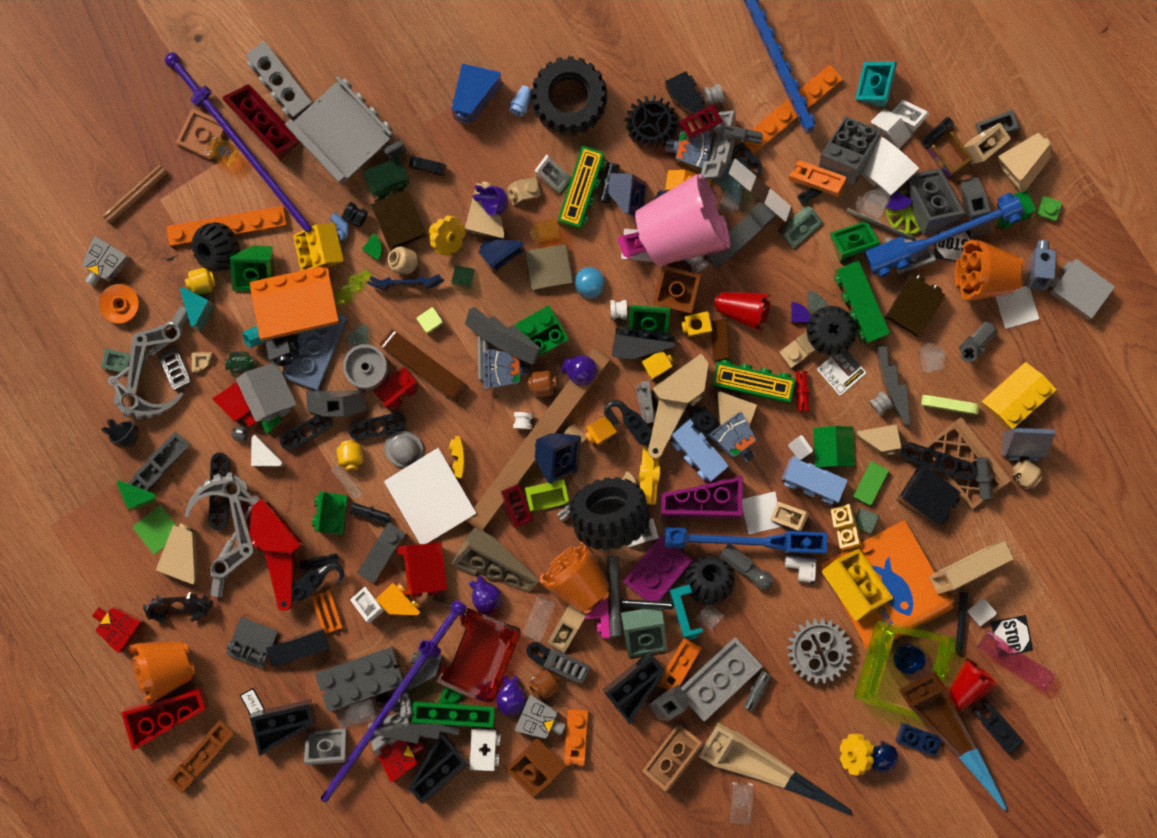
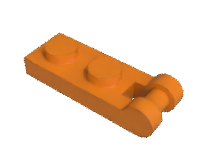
M800 160L796 162L794 172H791L788 177L793 183H801L839 197L847 182V177Z
M683 638L656 687L664 688L668 691L676 685L680 686L701 647ZM669 676L676 679L673 684L666 681Z
M568 709L564 766L573 764L578 765V767H584L588 710ZM571 750L579 751V757L571 756Z

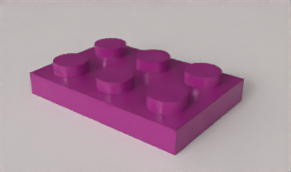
M660 535L623 582L643 599L659 601L692 560L678 548L664 547V537Z

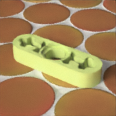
M922 395L921 406L971 415H978L980 406L976 403Z

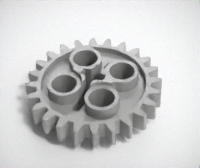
M813 618L812 624L806 620V627L799 624L798 628L800 631H792L795 638H788L793 642L792 645L786 646V648L792 650L791 653L786 654L789 657H793L789 664H796L793 671L800 670L799 677H803L806 674V681L808 682L812 677H814V683H817L819 678H821L823 683H826V677L834 681V674L840 677L839 670L846 671L843 664H850V661L846 659V656H852V653L847 652V649L851 648L852 645L846 644L850 638H843V634L846 631H838L839 624L832 627V620H829L827 624H825L824 618H821L820 623L817 622L816 618ZM822 632L829 634V640L826 643H822L819 639ZM811 634L815 635L818 646L824 648L822 655L828 665L827 667H824L820 655L814 652L817 650V647L811 638ZM804 640L811 642V648L808 651H803L801 648V643ZM832 650L836 651L838 655L837 659L833 662L829 661L827 657L828 653ZM816 658L819 661V666L817 669L812 670L809 667V662L811 659Z

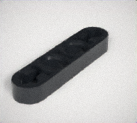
M912 442L906 443L902 447L901 453L906 460L965 480H971L977 475L976 466L969 461ZM913 446L916 452H919L920 448L924 449L920 461L916 460L917 455L912 454L911 457H908L905 448ZM927 452H932L935 455V461L931 464L924 461V455ZM952 459L955 463L954 468L951 470L944 469V460ZM958 461L962 462L961 467L967 468L970 465L971 470L974 471L968 477L964 476V471L959 470V474L954 472L958 468Z
M218 452L211 457L210 480L213 479L214 475L221 474V476H227V473L230 472V458L225 453ZM219 456H222V459L225 460V463L221 465V470H226L225 474L221 472L215 473V469L219 470V464L215 463ZM210 495L209 525L215 530H223L228 525L229 498L222 496L225 502L223 506L217 507L214 504V499L219 495ZM214 509L224 510V513H220V519L224 520L220 527H217V524L214 523V519L218 518V513H213Z

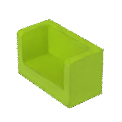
M564 479L551 484L545 483L525 488L530 512L569 504Z

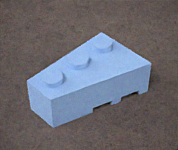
M689 419L671 435L670 438L673 441L670 443L677 451L681 450L686 455L684 459L690 466L695 465L699 470L697 474L704 482L706 480L711 482L729 465L714 447L706 441L705 436L699 433L693 426L694 423Z
M795 456L789 459L781 481L785 482L784 486L794 490L796 487L801 488L804 494L811 497L818 495L822 497L821 501L831 505L833 502H839L847 483L846 479L829 471L819 469L811 463L802 462Z

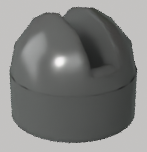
M236 426L233 428L231 436L235 441L245 442L247 440L248 431L246 426Z

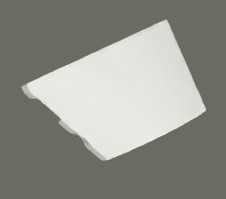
M880 135L862 175L874 187L878 185L890 197L919 170V167L897 147Z

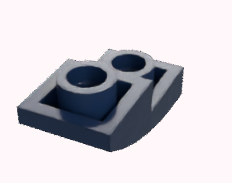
M902 722L895 742L935 757L942 741L937 735Z

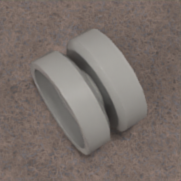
M361 344L353 347L346 354L343 361V372L346 379L355 387L362 390H373L380 387L386 381L389 374V363L386 356L378 348L372 345ZM364 364L369 365L368 370L362 368Z

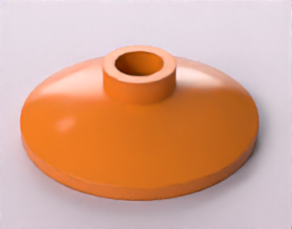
M124 284L109 286L103 291L99 299L101 314L112 323L121 324L130 321L136 315L139 308V299L136 292ZM120 301H123L124 306L122 308H118L117 304Z

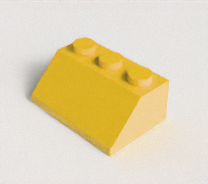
M1024 362L983 399L981 403L1008 431L1014 429L1057 389L1043 374Z
M860 549L836 559L821 571L855 621L868 616L893 599Z

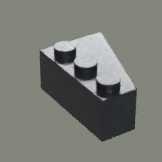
M648 652L602 690L626 721L631 724L634 716L644 704L643 702L649 693L652 692L665 671L653 655Z
M312 699L252 712L250 721L259 757L291 736L293 737L314 724L316 716Z
M441 732L408 789L421 804H426L462 772L470 762L449 737Z

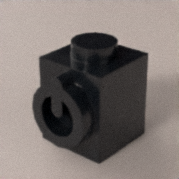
M289 335L266 342L269 360L274 363L276 362L278 366L290 365L296 358L300 357L298 352L299 343Z
M698 406L690 413L692 417L689 419L694 423L693 426L705 437L721 425L706 406L702 408Z

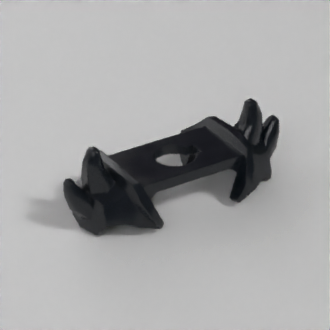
M188 593L186 597L161 598L159 594L156 596V599L152 598L148 605L143 604V611L146 613L148 620L153 619L167 624L166 615L192 613L193 616L190 621L194 622L207 616V612L213 605V600L208 601L206 595H203L201 599L198 598L197 594ZM174 602H180L184 607L176 609L171 607Z

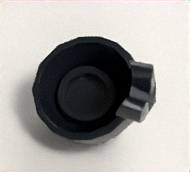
M108 419L107 424L110 428H101L103 433L109 435L110 442L119 449L124 450L134 446L139 438V429L133 421L116 424L113 419Z

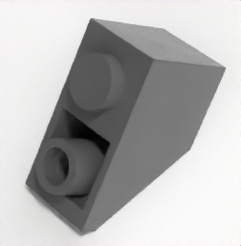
M419 649L417 653H413L411 664H415L422 654ZM439 655L435 659L428 658L407 689H413L436 676L443 655Z
M676 685L647 703V706L658 720H670L685 711L690 699L681 687Z

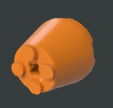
M968 240L964 243V251L961 258L956 260L954 275L955 286L960 288L962 299L979 300L1007 295L1022 287L1021 268L1023 267V259L979 240Z
M582 542L579 547L574 548L571 546L549 564L551 567L548 573H544L540 577V583L547 590L585 614L594 608V604L599 600H605L610 594L608 592V581L592 549Z
M169 641L136 643L129 646L130 653H134L132 665L139 689L142 693H146V697H144L146 704L157 701L192 679V675L195 674L193 663L188 662L187 655H189V649L186 643Z

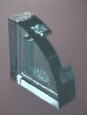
M811 291L807 292L808 312H816L818 309L828 306L827 302L820 295Z
M360 325L354 328L347 338V344H367L368 325Z

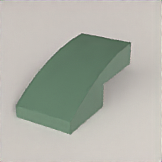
M105 348L100 368L122 372L129 367L130 353ZM145 360L142 361L140 377H142Z

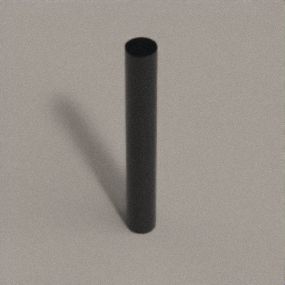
M961 592L955 643L956 653H963L969 593Z
M619 599L620 607L673 610L674 607L673 602Z

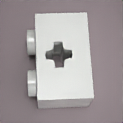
M472 728L470 770L494 771L495 766H499V754H496V746H500V734L497 733V729ZM484 744H487V747L491 748V751H488L487 755L484 754L483 750H480V748H482Z

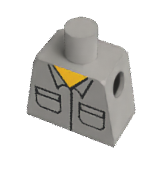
M94 236L82 266L90 270L85 281L94 287L101 277L110 282L131 258Z
M530 694L515 731L546 739L549 731L561 735L566 724L555 720L558 713L557 710Z

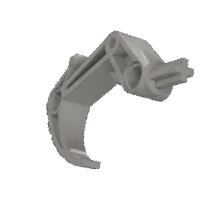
M179 307L171 322L167 321L164 325L136 333L132 337L129 367L117 376L108 378V384L113 386L116 392L113 400L114 405L116 404L124 417L127 418L129 415H133L135 420H141L142 417L151 419L154 415L159 416L164 411L172 408L182 397L183 393L179 392L174 399L167 403L152 404L144 401L135 393L142 361L150 355H155L169 343L176 341L183 331L181 327L188 318L185 307ZM167 328H173L176 331L175 338L170 339L166 336L165 331ZM153 345L148 349L149 352L144 355L145 347ZM128 372L127 384L124 387L118 382V379ZM127 395L132 396L135 400L134 405L131 407H127L123 403L124 397Z
M228 472L227 476L223 477L221 474L214 475L212 480L207 479L204 481V485H200L196 489L195 494L192 495L185 512V517H189L194 504L206 496L219 495L228 497L230 500L235 533L231 540L228 539L220 555L211 566L210 575L213 576L211 596L223 597L225 578H228L229 574L251 556L254 551V546L251 543L252 537L249 535L250 530L247 518L252 511V506L260 498L256 495L252 496L248 491L246 480L233 475L232 472ZM230 483H234L238 487L237 492L234 494L227 491V485ZM241 500L250 502L246 513H244ZM237 537L238 546L233 548V546L235 545L234 541ZM217 563L225 564L226 571L218 572L215 565Z

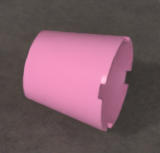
M702 174L694 175L636 210L635 218L640 234L639 239L642 245L645 246L650 258L658 266L730 248V234L724 215H719L716 204H719L717 197Z

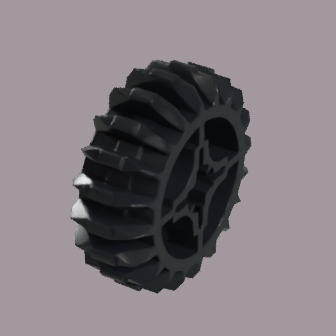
M654 95L652 96V101H649L648 96H644V102L641 99H637L638 106L632 103L631 108L634 111L627 110V115L630 117L625 118V122L630 123L625 126L626 130H631L628 136L632 137L635 135L633 142L636 143L640 140V147H643L644 143H648L647 149L651 148V144H654V147L657 149L659 147L658 142L665 146V139L672 140L670 134L675 135L676 130L674 128L678 127V123L674 121L678 116L672 114L675 108L667 109L670 102L667 101L663 105V98L660 97L657 102ZM647 108H655L661 112L653 114ZM642 112L644 121L640 123V126L636 127V116ZM648 118L651 121L655 120V127L652 124H648ZM664 118H667L668 126L663 133H661L658 124L662 122ZM651 131L654 137L645 136L641 132Z

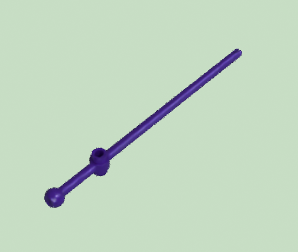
M174 52L165 56L166 65L174 68L193 91V96L190 98L191 102L197 107H200L202 104L205 106L305 232H310L312 228L211 103L210 96L213 94L212 91L205 85L199 88L180 64L178 54Z
M460 600L454 601L451 605V613L432 640H422L418 649L422 654L321 796L322 802H327L373 738L374 730L380 728L427 659L439 657L441 649L438 647L439 642L458 615H463L467 610V606Z

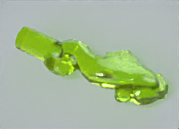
M367 268L358 275H350L348 278L349 284L344 285L338 295L337 291L334 290L337 306L343 302L351 301V291L358 290L362 286V281L371 275Z

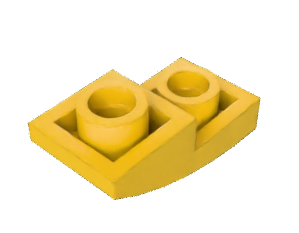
M455 436V440L451 439L449 451H452L451 455L458 457V461L454 460L452 472H454L456 478L463 479L465 469L464 447L461 437Z
M847 504L831 509L833 525L837 530L840 549L843 551L861 546L851 505Z

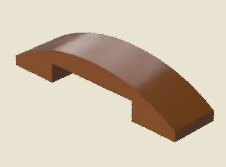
M219 720L167 781L182 794L223 749L235 732L223 721Z

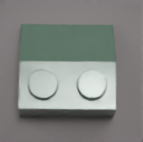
M647 608L621 613L628 658L646 655L648 652L653 654L668 651L661 609Z

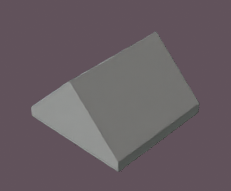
M346 728L306 732L304 765L347 761Z

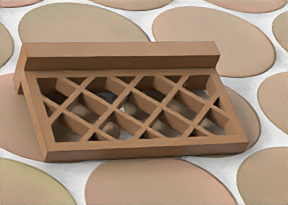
M959 417L923 445L929 448L934 442L943 443L942 453H945L946 443L958 445L957 454L954 457L970 460L971 463L976 461L973 458V453L978 458L988 457L990 474L998 483L992 489V494L1011 481L962 417ZM955 428L959 433L958 442L946 441L947 432ZM944 435V441L938 440ZM961 437L966 443H960ZM960 445L971 448L970 458L959 457ZM928 452V454L935 461L934 453ZM969 465V472H965V474H968V475H969V474H973V473L971 472V466H970V465ZM944 473L954 487L961 492V496L972 509L986 500L979 498L972 503L968 498L969 489L979 490V487L969 486L970 480L967 481V486L958 485L956 483V476L952 478L950 474ZM961 488H966V494Z

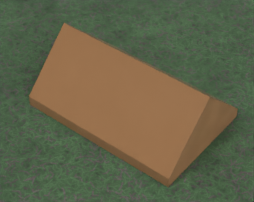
M678 723L642 772L668 793L703 747L704 743Z

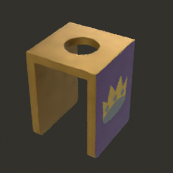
M953 131L948 134L946 139L963 163L952 169L934 144L928 149V153L938 167L941 168L947 179L968 165L973 159Z

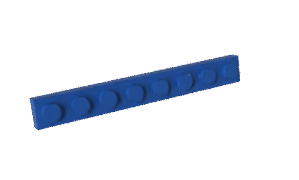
M743 0L805 134L813 132L814 124H816L812 113L809 114L806 109L808 106L804 96H800L798 92V82L795 78L792 79L790 75V65L788 61L784 62L782 58V48L780 44L775 43V33L772 27H768L766 23L767 16L763 9L760 10L758 6L759 0Z

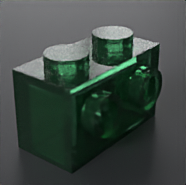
M399 157L363 172L373 198L386 197L389 192L395 189H404L407 187V184H410Z

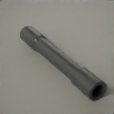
M619 556L607 557L610 593L609 631L610 637L616 638L622 637L619 600Z

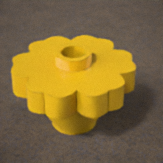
M447 215L444 220L438 219L436 223L432 224L429 229L431 247L435 248V252L440 255L449 256L451 252L456 253L463 245L462 239L466 235L465 226L460 223V219Z
M849 734L848 738L842 740L840 745L842 753L840 761L843 768L848 769L850 775H864L865 771L871 769V765L877 757L876 748L870 744L869 740H864L862 734Z

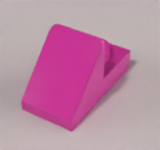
M639 232L617 238L624 257L631 258L647 252L639 239Z
M607 597L605 600L600 601L585 617V619L601 618V622H597V634H601L602 638H610Z

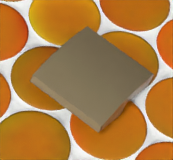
M567 244L525 251L532 290L574 283Z

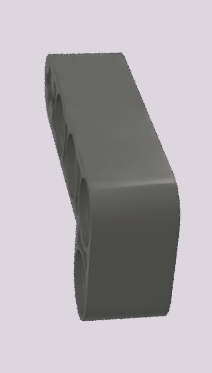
M760 202L750 211L748 216L729 231L730 248L704 256L718 270L775 219L776 214L763 202Z

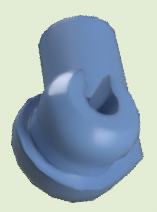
M335 212L329 220L337 226L336 230L339 241H345L349 234V224Z

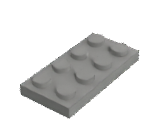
M734 637L696 672L681 689L690 699L688 705L705 721L763 666Z

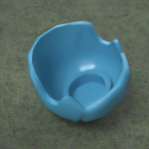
M584 267L581 269L575 279V289L578 294L586 299H595L602 294L605 279L601 271L594 267Z

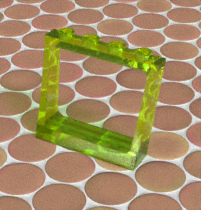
M876 620L854 697L864 703L922 720L912 709L877 698L894 636L900 633L940 641L932 672L935 671L942 683L944 677L950 671L948 663L950 657L955 654L954 643L956 638L946 634Z

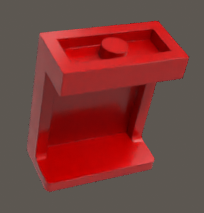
M442 542L397 547L398 555L404 554L407 590L403 591V595L410 594V598L422 597V593L428 592V596L440 595L441 590H447Z

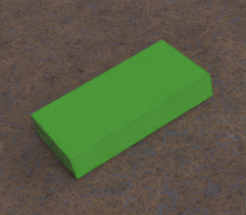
M870 461L852 497L871 506L889 470Z

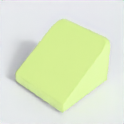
M433 307L417 317L427 335L444 324Z

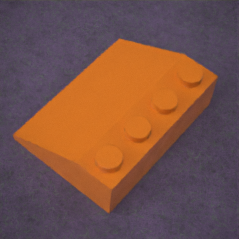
M328 265L250 282L251 297L261 341L339 324L333 279Z

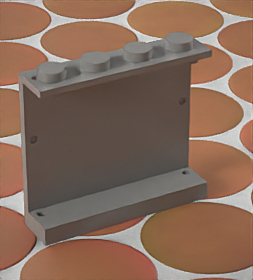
M337 75L335 77L337 82L294 122L290 119L285 125L342 185L393 138L391 133L393 129L386 121L382 123L377 118L379 116L377 111L372 106L368 108L364 104L366 100L360 93L357 92L355 94L350 89L352 85L345 78L341 80Z

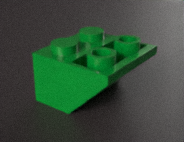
M550 305L514 324L519 331L540 347L538 357L569 340Z

